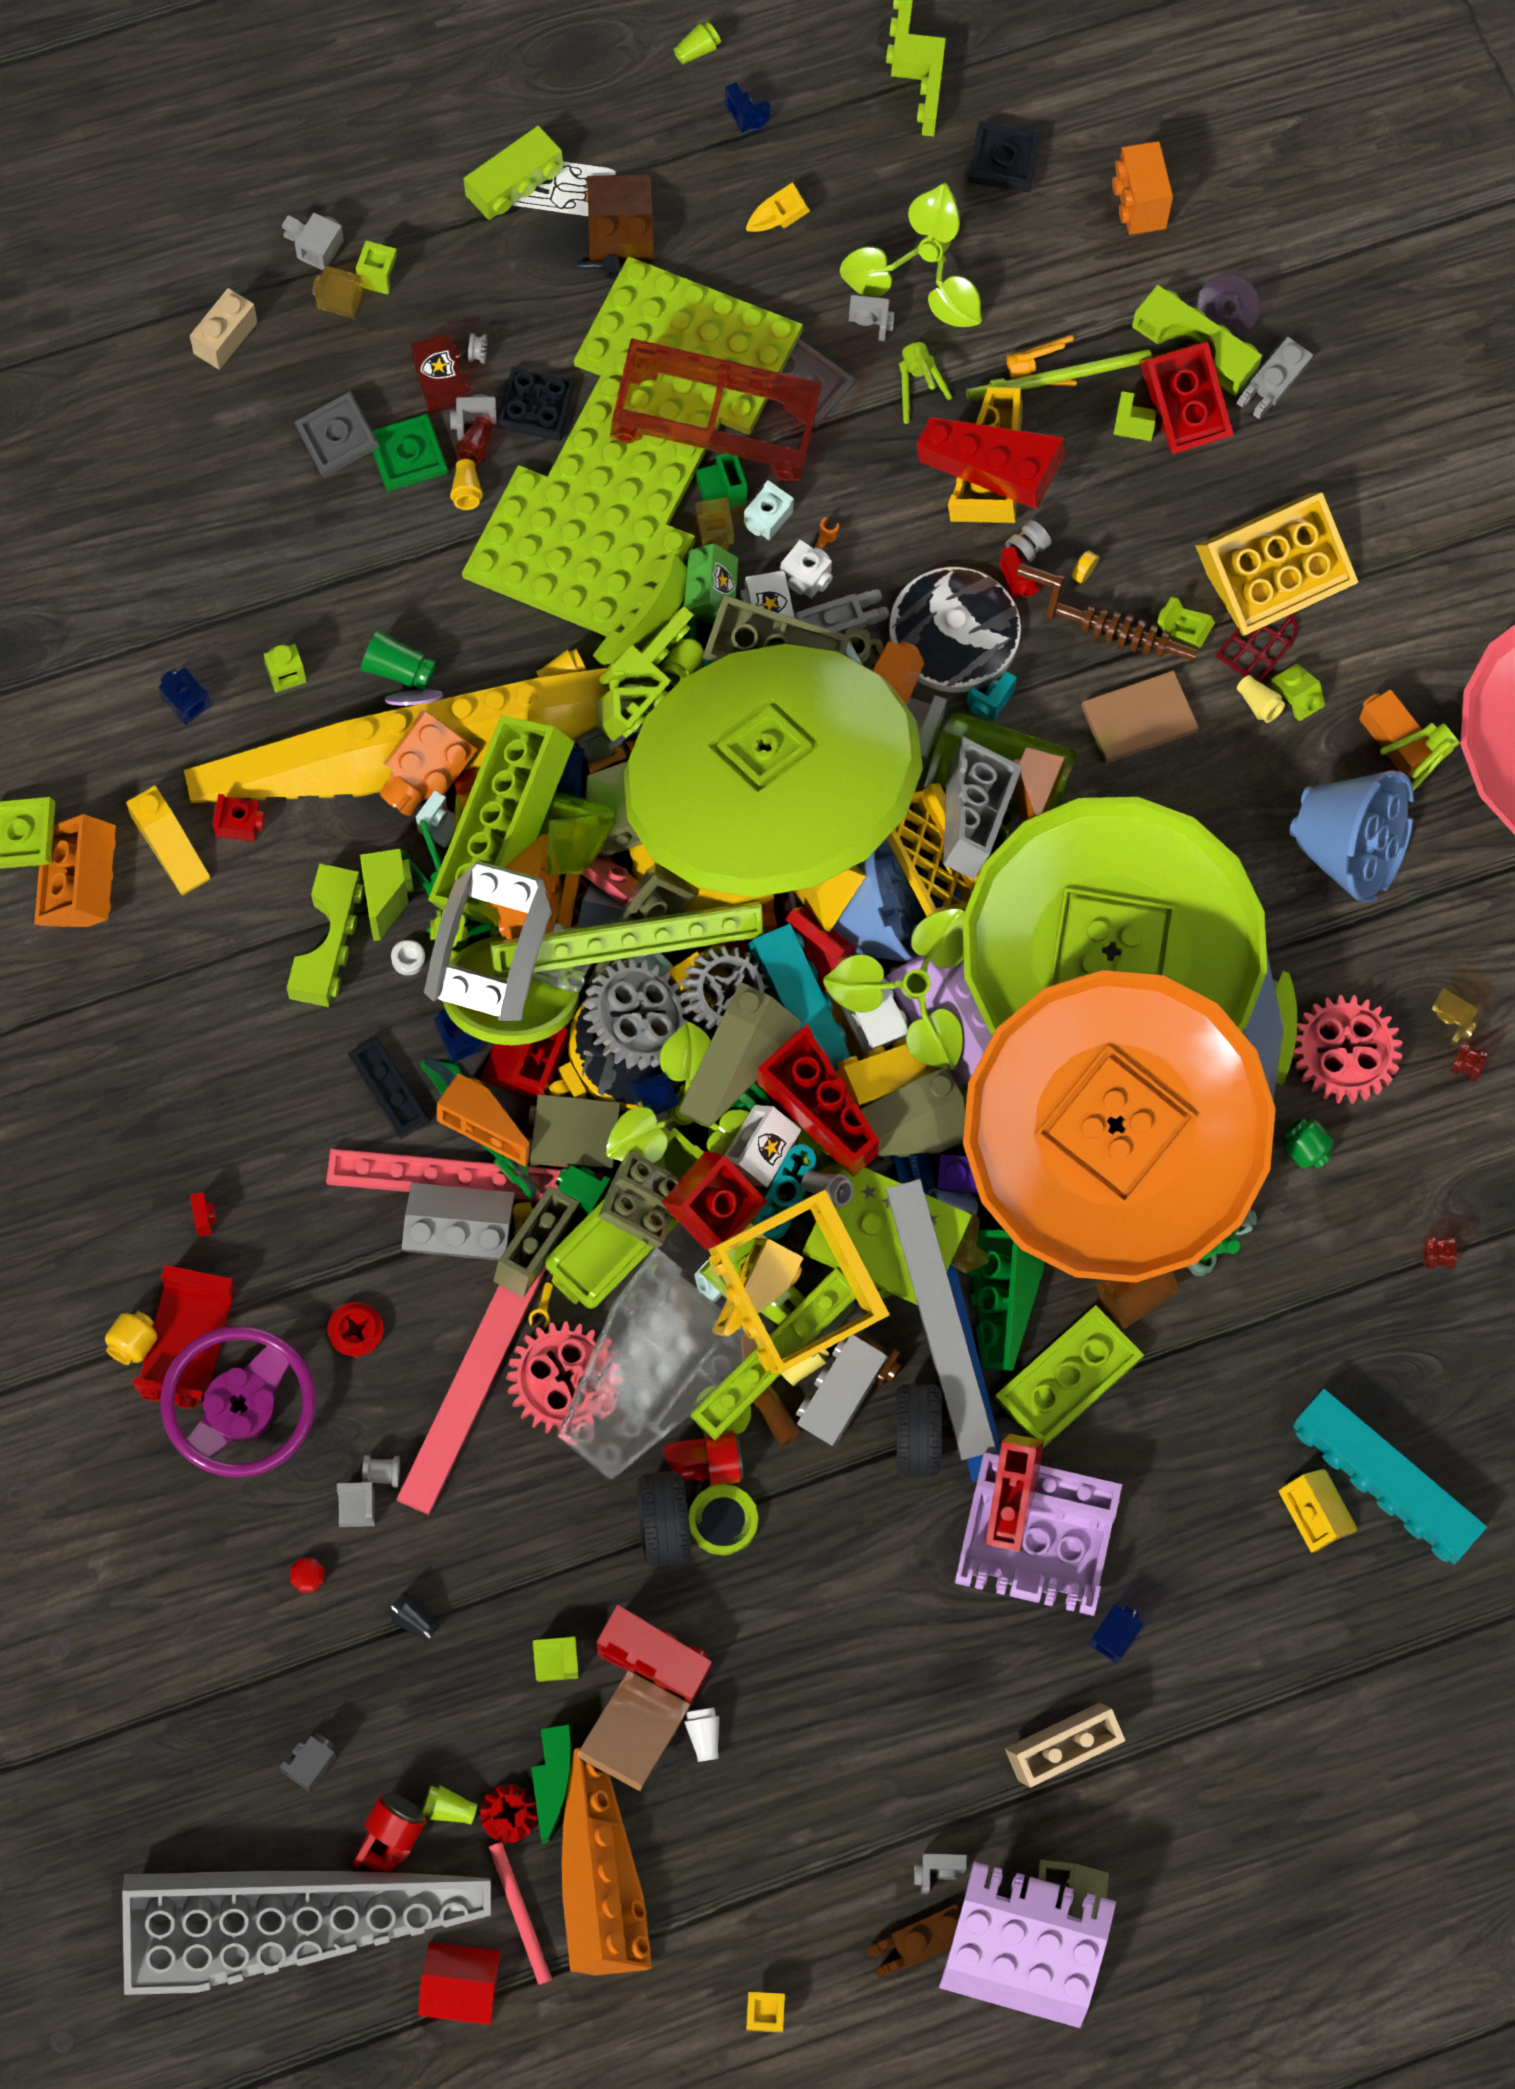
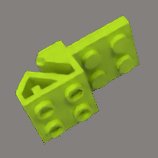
M683 606L667 620L641 651L630 645L599 677V684L603 687L609 686L610 691L597 701L598 728L613 742L621 735L627 738L632 732H635L644 722L645 714H648L668 694L664 689L671 680L656 666L670 652L668 649L678 642L691 628L686 623L692 618L693 614L686 607Z

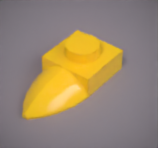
M792 182L758 206L750 217L746 230L751 232L765 231L779 225L785 229L809 213L810 209Z

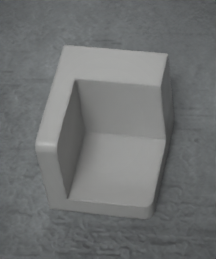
M372 1482L338 1483L339 1527L375 1526V1491Z

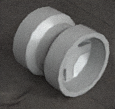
M1029 520L1022 526L1021 533L1012 535L1005 544L1006 548L1015 546L1018 557L1022 556L1026 565H1029L1035 559L1038 551L1042 552L1051 545V538L1039 523Z

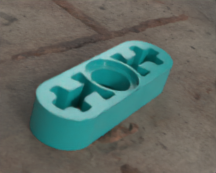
M799 1144L789 1149L766 1194L765 1199L768 1202L755 1217V1225L775 1214L776 1209L771 1207L773 1201L779 1207L787 1209L803 1200L806 1191L802 1188V1182L799 1183L794 1177L786 1174L788 1171L795 1174L798 1164L794 1159L796 1156L802 1157L805 1153H807L806 1158L810 1161L808 1167L802 1165L797 1175L803 1178L808 1171H817L819 1158L809 1146ZM785 1183H791L796 1188L795 1197L787 1202L781 1201L778 1198V1189ZM793 1218L780 1224L777 1229H770L769 1232H765L763 1235L770 1240L780 1239L786 1234Z

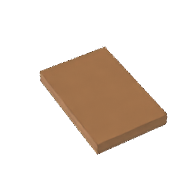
M1174 671L1083 701L1081 705L1105 763L1198 732L1199 728Z
M628 1670L580 1748L577 1757L641 1791L686 1716V1712L689 1711L691 1704Z

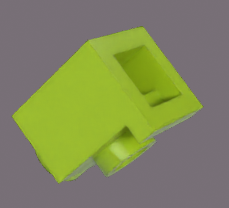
M295 644L289 646L279 645L264 654V663L275 693L306 683L304 667ZM296 672L295 675L279 679V677Z

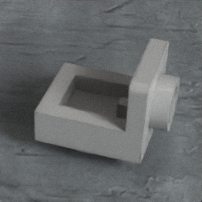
M482 394L471 397H457L456 410H450L451 429H457L458 440H464V424L497 423L495 397H488Z

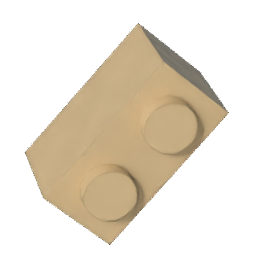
M227 288L190 334L193 353L220 370L258 323L254 304Z

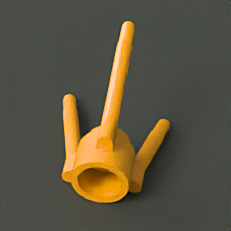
M1068 335L1023 352L1006 355L1010 379L1029 376L1030 373L1036 372L1034 358L1065 348V343L1073 341L1074 336ZM1067 380L1048 385L1076 386L1077 381Z

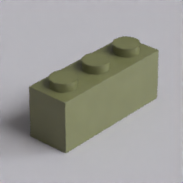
M549 1186L499 1259L493 1282L524 1298L545 1267L546 1258L562 1242L574 1224L580 1202Z

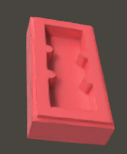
M608 857L583 862L580 870L584 877L624 907L634 886L639 882L625 868L618 866Z

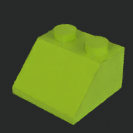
M400 849L360 855L374 941L383 938L408 906L407 892L414 891L409 859L402 860Z

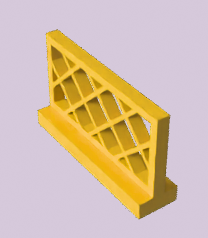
M940 783L930 784L924 791L914 792L911 803L914 805L918 815L908 809L905 819L919 827L917 834L903 826L904 819L886 838L927 917L949 909H961L965 912L980 873L979 871L973 880L945 866L947 871L938 867L939 861H944L946 794ZM925 831L928 832L933 843L923 838ZM900 835L914 843L912 850L903 845ZM920 847L934 855L932 862L918 854ZM915 864L929 872L927 879L918 874ZM935 876L948 884L947 891L933 883ZM955 889L958 890L962 900L953 895ZM930 893L944 901L942 907H935Z

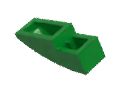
M569 1725L541 1729L545 1765L531 1767L542 1844L550 1842L566 1802L572 1755Z

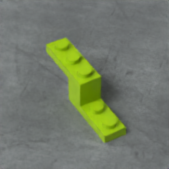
M894 0L893 9L899 11L898 18H891L889 36L895 37L894 45L888 44L886 63L892 64V77L922 80L920 95H926L925 104L919 103L917 122L923 123L922 135L934 137L946 38L909 34L913 0Z

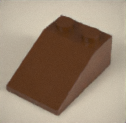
M650 174L587 176L590 261L603 260L605 256L614 254L619 258L620 263L626 262L628 256L642 262H653Z

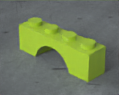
M1157 285L1135 311L1132 327L1156 344L1174 338L1189 339L1196 343L1208 341L1220 387L1235 397L1238 396L1259 369L1262 355L1252 344L1242 342L1233 336L1228 328L1215 324L1206 318L1200 309L1190 307L1181 301L1178 295L1171 290H1165Z
M319 864L311 896L314 907L323 912L330 921V930L324 943L315 951L295 956L287 984L289 999L329 1007L331 997L338 996L341 978L337 977L339 966L346 965L349 953V946H345L348 934H354L357 922V915H353L356 903H362L365 886L361 884L358 871Z

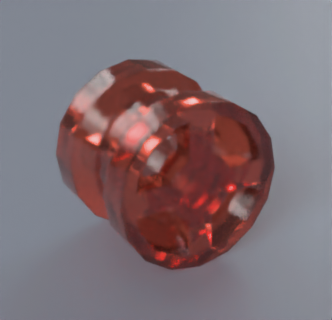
M1463 1041L1450 1072L1466 1074L1469 1080L1476 1082L1489 1051L1484 1049L1475 1050L1471 1048L1469 1043Z
M1425 1235L1423 1258L1427 1270L1435 1269L1437 1266L1455 1269L1457 1246L1454 1235H1445L1443 1238Z

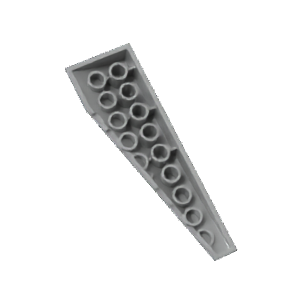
M235 1871L125 1874L122 1889L124 1995L199 1993L210 1990L211 1986L226 1982L229 1985L244 1981L245 1977L275 1973L279 1971V1968L294 1964L301 1966L354 1952L362 1946L370 1944L377 1946L388 1943L390 1939L408 1934L415 1936L425 1933V1930L442 1925L449 1927L491 1916L490 1878L353 1871Z

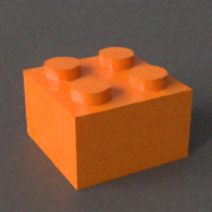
M1160 142L1122 147L1120 160L1115 162L1116 177L1112 178L1114 195L1120 196L1121 200L1119 205L1121 223H1126L1129 235L1166 229L1173 195Z

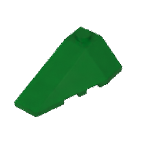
M967 1229L965 1268L966 1274L972 1277L974 1294H971L970 1298L972 1306L977 1307L979 1324L976 1327L982 1369L1013 1371L1043 1274L1044 1261L1021 1250L1004 1230Z

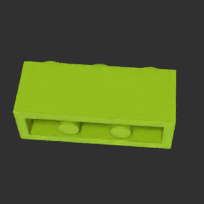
M537 126L464 177L465 194L488 220H491L496 215H501L508 211L511 205L520 198L531 195L536 187L547 179L555 178L563 169L562 150Z

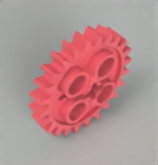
M1339 995L1334 1005L1327 997L1324 1000L1323 1009L1316 1003L1313 1004L1311 1009L1312 1015L1305 1012L1301 1018L1304 1024L1297 1023V1034L1299 1035L1296 1036L1295 1046L1298 1048L1294 1049L1293 1058L1301 1060L1296 1063L1294 1069L1295 1071H1306L1302 1077V1082H1307L1311 1079L1314 1081L1311 1089L1312 1092L1317 1091L1320 1087L1325 1089L1324 1099H1327L1331 1093H1335L1336 1101L1340 1103L1343 1096L1348 1095L1351 1104H1354L1357 1095L1360 1094L1365 1101H1368L1370 1090L1379 1095L1383 1089L1381 1084L1389 1086L1392 1081L1390 1075H1396L1399 1069L1394 1063L1400 1062L1402 1054L1396 1052V1050L1400 1049L1402 1041L1392 1039L1397 1035L1399 1029H1388L1387 1026L1392 1017L1388 1016L1381 1019L1379 1014L1382 1007L1379 1006L1373 1011L1369 1010L1370 1000L1368 999L1360 1006L1357 1005V997L1353 995L1350 1003H1345L1343 996ZM1363 1027L1368 1031L1369 1036L1360 1037L1354 1032L1353 1028ZM1320 1030H1330L1336 1038L1327 1040L1321 1036ZM1346 1045L1347 1050L1346 1048H1341V1046ZM1368 1045H1375V1046H1376V1049H1373V1048L1367 1047V1046H1368ZM1319 1049V1050H1321V1051H1326V1052L1320 1054V1053L1317 1052V1050ZM1358 1059L1369 1060L1374 1068H1362L1358 1063ZM1327 1061L1335 1062L1339 1066L1340 1071L1331 1072L1325 1067L1324 1063Z
M564 1321L561 1331H557L553 1322L549 1324L547 1334L541 1328H536V1340L526 1335L523 1341L527 1349L516 1346L514 1350L521 1359H510L508 1364L517 1370L509 1372L506 1376L507 1380L516 1382V1384L508 1388V1394H518L519 1396L513 1402V1407L524 1405L525 1409L521 1418L533 1415L535 1418L532 1427L535 1428L542 1421L545 1423V1433L547 1434L552 1426H557L559 1435L563 1436L566 1427L570 1426L571 1431L576 1435L579 1432L580 1423L587 1430H590L592 1427L591 1417L601 1422L604 1416L600 1408L610 1411L613 1407L606 1398H617L619 1393L610 1387L619 1384L621 1378L611 1375V1373L619 1368L618 1363L608 1362L613 1356L614 1351H602L606 1340L601 1339L595 1343L592 1340L595 1333L593 1329L586 1336L581 1334L582 1324H578L574 1332L569 1331L567 1321ZM566 1348L576 1350L580 1357L579 1360L574 1363L565 1361L561 1354L562 1350ZM551 1351L554 1354L561 1374L563 1376L568 1374L571 1376L568 1387L579 1400V1406L574 1405L571 1400V1394L564 1381L559 1383L556 1381L559 1370L548 1357L547 1352ZM535 1364H542L548 1369L549 1376L543 1379L536 1378L531 1372V1367ZM584 1378L592 1380L595 1383L596 1391L590 1394L582 1392L578 1386V1381ZM553 1394L562 1396L565 1400V1407L562 1409L552 1408L548 1404L547 1397Z

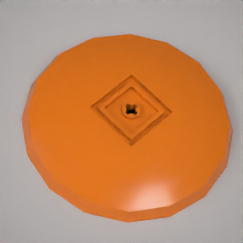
M1100 970L1042 989L996 1028L968 1082L963 1146L982 1204L1021 1250L1077 1278L1137 1283L1197 1263L1242 1225L1270 1172L1276 1108L1257 1049L1218 1003L1164 975ZM1122 1116L1124 1120L1121 1124L1125 1127L1124 1131L1121 1133L1119 1131H1114L1112 1134L1109 1133L1110 1124L1107 1122L1108 1118L1116 1119Z

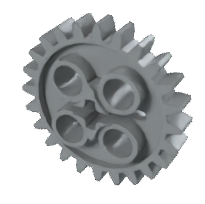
M630 959L624 964L621 961H617L611 967L608 966L600 972L601 974L593 978L592 983L594 985L586 990L587 995L591 998L583 1002V1006L591 1011L584 1015L583 1019L593 1023L586 1031L587 1033H597L598 1037L593 1044L599 1045L603 1043L606 1046L603 1051L604 1056L611 1052L615 1053V1064L625 1058L626 1066L629 1069L637 1063L640 1070L645 1069L649 1065L654 1068L660 1064V1052L666 1040L683 1023L688 1022L682 1019L683 1016L688 1014L684 1012L685 1007L680 1005L684 1000L681 999V995L677 996L675 993L680 985L676 983L670 986L668 980L671 974L667 973L662 977L659 976L658 965L648 970L646 960H643L637 966L634 959ZM646 992L651 995L653 1002L647 998ZM615 993L621 997L623 1003L616 999ZM653 1011H661L663 1014L655 1013ZM611 1015H619L621 1017H612ZM651 1025L657 1029L658 1035L652 1031ZM620 1026L627 1031L628 1036L621 1032Z

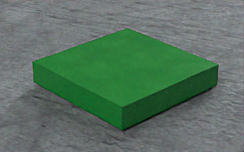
M428 414L372 430L380 445V448L372 451L386 493L448 474V468Z

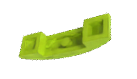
M670 552L651 577L657 583V586L623 631L618 633L611 630L593 654V657L604 668H608L630 645L641 651L667 620L678 611L685 596L687 567L676 554Z

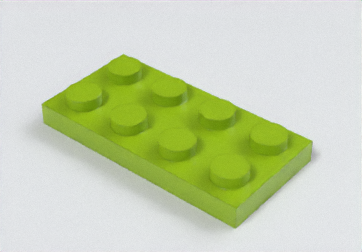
M1095 1305L997 1393L994 1399L1031 1438L1044 1440V1448L1143 1359L1144 1354Z

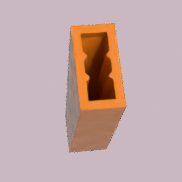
M888 641L873 672L889 681L907 706L923 668L924 661L916 646L907 642L896 644Z

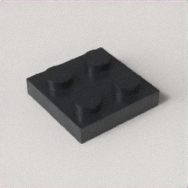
M979 121L968 182L1030 193L1041 131Z

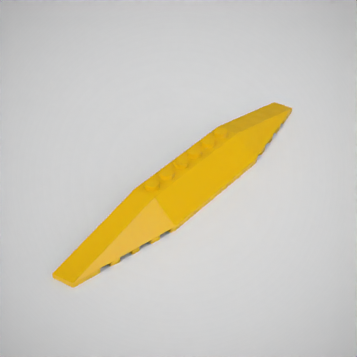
M661 662L656 666L660 671ZM607 668L539 677L440 699L430 703L346 720L184 770L191 803L217 802L218 794H225V797L250 798L254 801L266 800L267 797L298 799V796H319V798H331L334 795L352 794L353 797L378 793L391 777V770L384 764V761L422 709L478 749L463 770L481 766L501 715L555 726L575 742V739L598 728L597 701L610 691L609 686L603 687L599 684V677Z

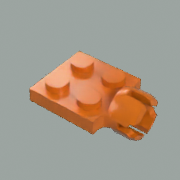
M422 709L384 761V764L391 770V777L380 790V796L393 808L396 807L400 813L411 816L422 801L430 798L434 791L444 796L478 749Z

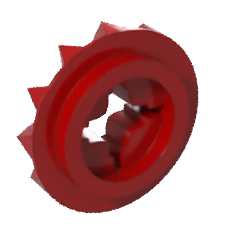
M352 1302L339 1307L332 1314L327 1331L329 1340L336 1350L342 1355L358 1358L365 1354H371L373 1349L381 1343L384 1328L382 1319L374 1308L364 1303ZM348 1319L355 1323L356 1326L365 1325L361 1330L363 1341L357 1339L355 1335L350 1337L346 1335L350 1332Z
M514 1784L497 1786L485 1796L480 1808V1819L484 1830L490 1837L503 1843H514L526 1838L534 1829L538 1818L537 1806L533 1797L526 1789ZM504 1799L511 1808L524 1807L514 1815V1823L516 1825L514 1828L506 1818L494 1820L503 1812L502 1800Z

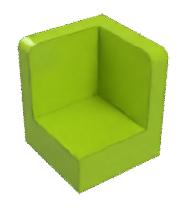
M365 241L356 265L358 287L389 294V276L397 257V250L392 247Z
M1122 391L1113 435L1152 441L1157 414L1156 410L1132 406L1134 393Z
M575 1637L533 1640L535 1676L538 1682L579 1679Z

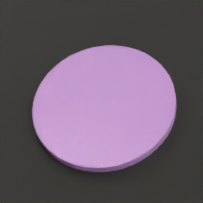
M410 690L388 695L385 700L386 703L391 705H417L440 700L443 694L437 690Z

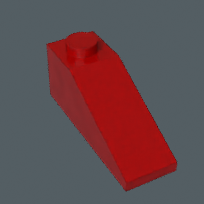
M1009 1434L1002 1441L985 1545L1017 1552L1021 1551L1038 1480L1044 1440Z

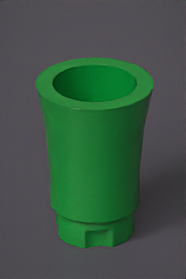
M377 629L366 650L360 671L382 676L411 688L415 686L425 691L432 679L437 661L426 657V654L408 647L380 629Z

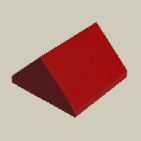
M429 1942L421 1975L418 2016L491 2025L501 1951Z

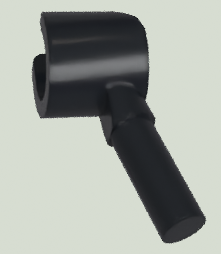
M614 254L607 255L603 260L577 261V269H604L605 276L609 279H617L622 269L619 258Z

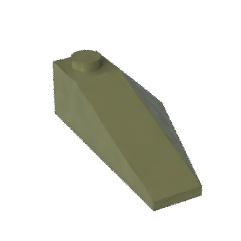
M724 595L703 659L715 662L731 653L781 644L837 651L844 655L850 637Z
M655 862L652 867L645 871L643 877L634 886L617 923L682 913L697 895L681 877ZM635 957L597 963L589 978V986L594 985L592 979L601 974L600 972L606 967H611L617 961H621L624 964Z
M740 982L678 1113L707 1127H711L753 1083L757 1082V1068L796 1034L801 1021L773 997Z
M947 1067L921 1077L860 1109L879 1139V1152L876 1157L890 1155L906 1157L910 1154L925 1152L940 1154L963 1144L966 1114L964 1100Z

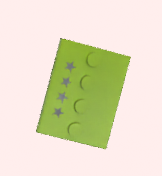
M841 1166L838 1174L847 1176L848 1180L853 1184L854 1192L847 1205L839 1206L835 1209L875 1287L918 1305L885 1190L886 1188L901 1185V1183L865 1167L852 1177ZM924 1194L947 1273L972 1214ZM816 1221L802 1254L841 1270Z

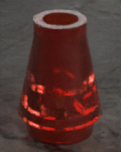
M477 417L474 424L457 443L456 456L459 460H472L475 466L480 465L481 462L486 460L490 436L494 427L489 419Z

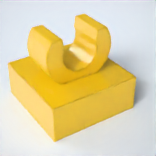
M571 1062L559 1067V1081L548 1086L550 1090L549 1095L587 1099L586 1089Z
M748 1992L746 2031L783 2033L785 1994Z

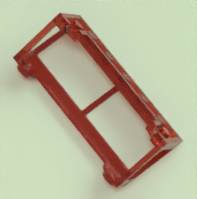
M631 338L613 413L610 437L630 444L641 440L644 434L770 464V470L780 480L800 482L822 383ZM661 373L716 386L717 389L708 427L703 428L624 409L630 383L640 385L646 380L657 381L658 374ZM723 389L784 402L783 411L794 415L798 423L806 424L800 449H792L716 431L714 428Z

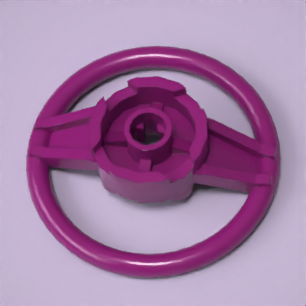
M229 1326L215 1329L199 1336L185 1346L176 1356L167 1370L163 1381L160 1410L168 1437L176 1449L188 1461L216 1475L235 1478L249 1477L278 1467L292 1457L301 1447L314 1421L316 1390L307 1364L288 1342L260 1328ZM250 1340L266 1345L243 1370L241 1368H232L228 1372L222 1373L210 1383L204 1395V1416L187 1439L181 1431L176 1418L174 1399L177 1383L188 1363L201 1351L224 1341ZM291 1365L300 1383L302 1409L298 1424L288 1441L276 1452L254 1462L235 1464L212 1459V1457L233 1442L242 1443L249 1440L251 1442L266 1432L273 1418V1395L288 1367ZM235 1400L245 1401V1408L247 1410L244 1413L240 1410L236 1414L233 1413L232 1402Z

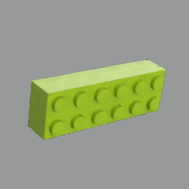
M503 715L500 716L428 901L444 911L454 883L476 861L505 868L537 839L574 741L555 726ZM468 896L462 913L466 919L499 927L500 915L498 909L493 908L490 902Z

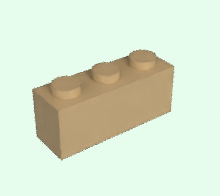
M1097 1703L1005 1748V1751L1018 1781L1031 1788L1125 1742V1738L1112 1708Z

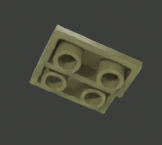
M630 1150L626 1153L616 1172L598 1217L639 1240L643 1239L648 1245L657 1249L664 1244L673 1216L661 1202L681 1178Z

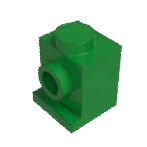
M571 1165L570 1168L565 1166L561 1170L555 1185L558 1186L557 1190L579 1201L578 1209L589 1215L605 1199L611 1185V1179L604 1176L602 1181H599L598 1175L590 1169L581 1167L579 1170Z

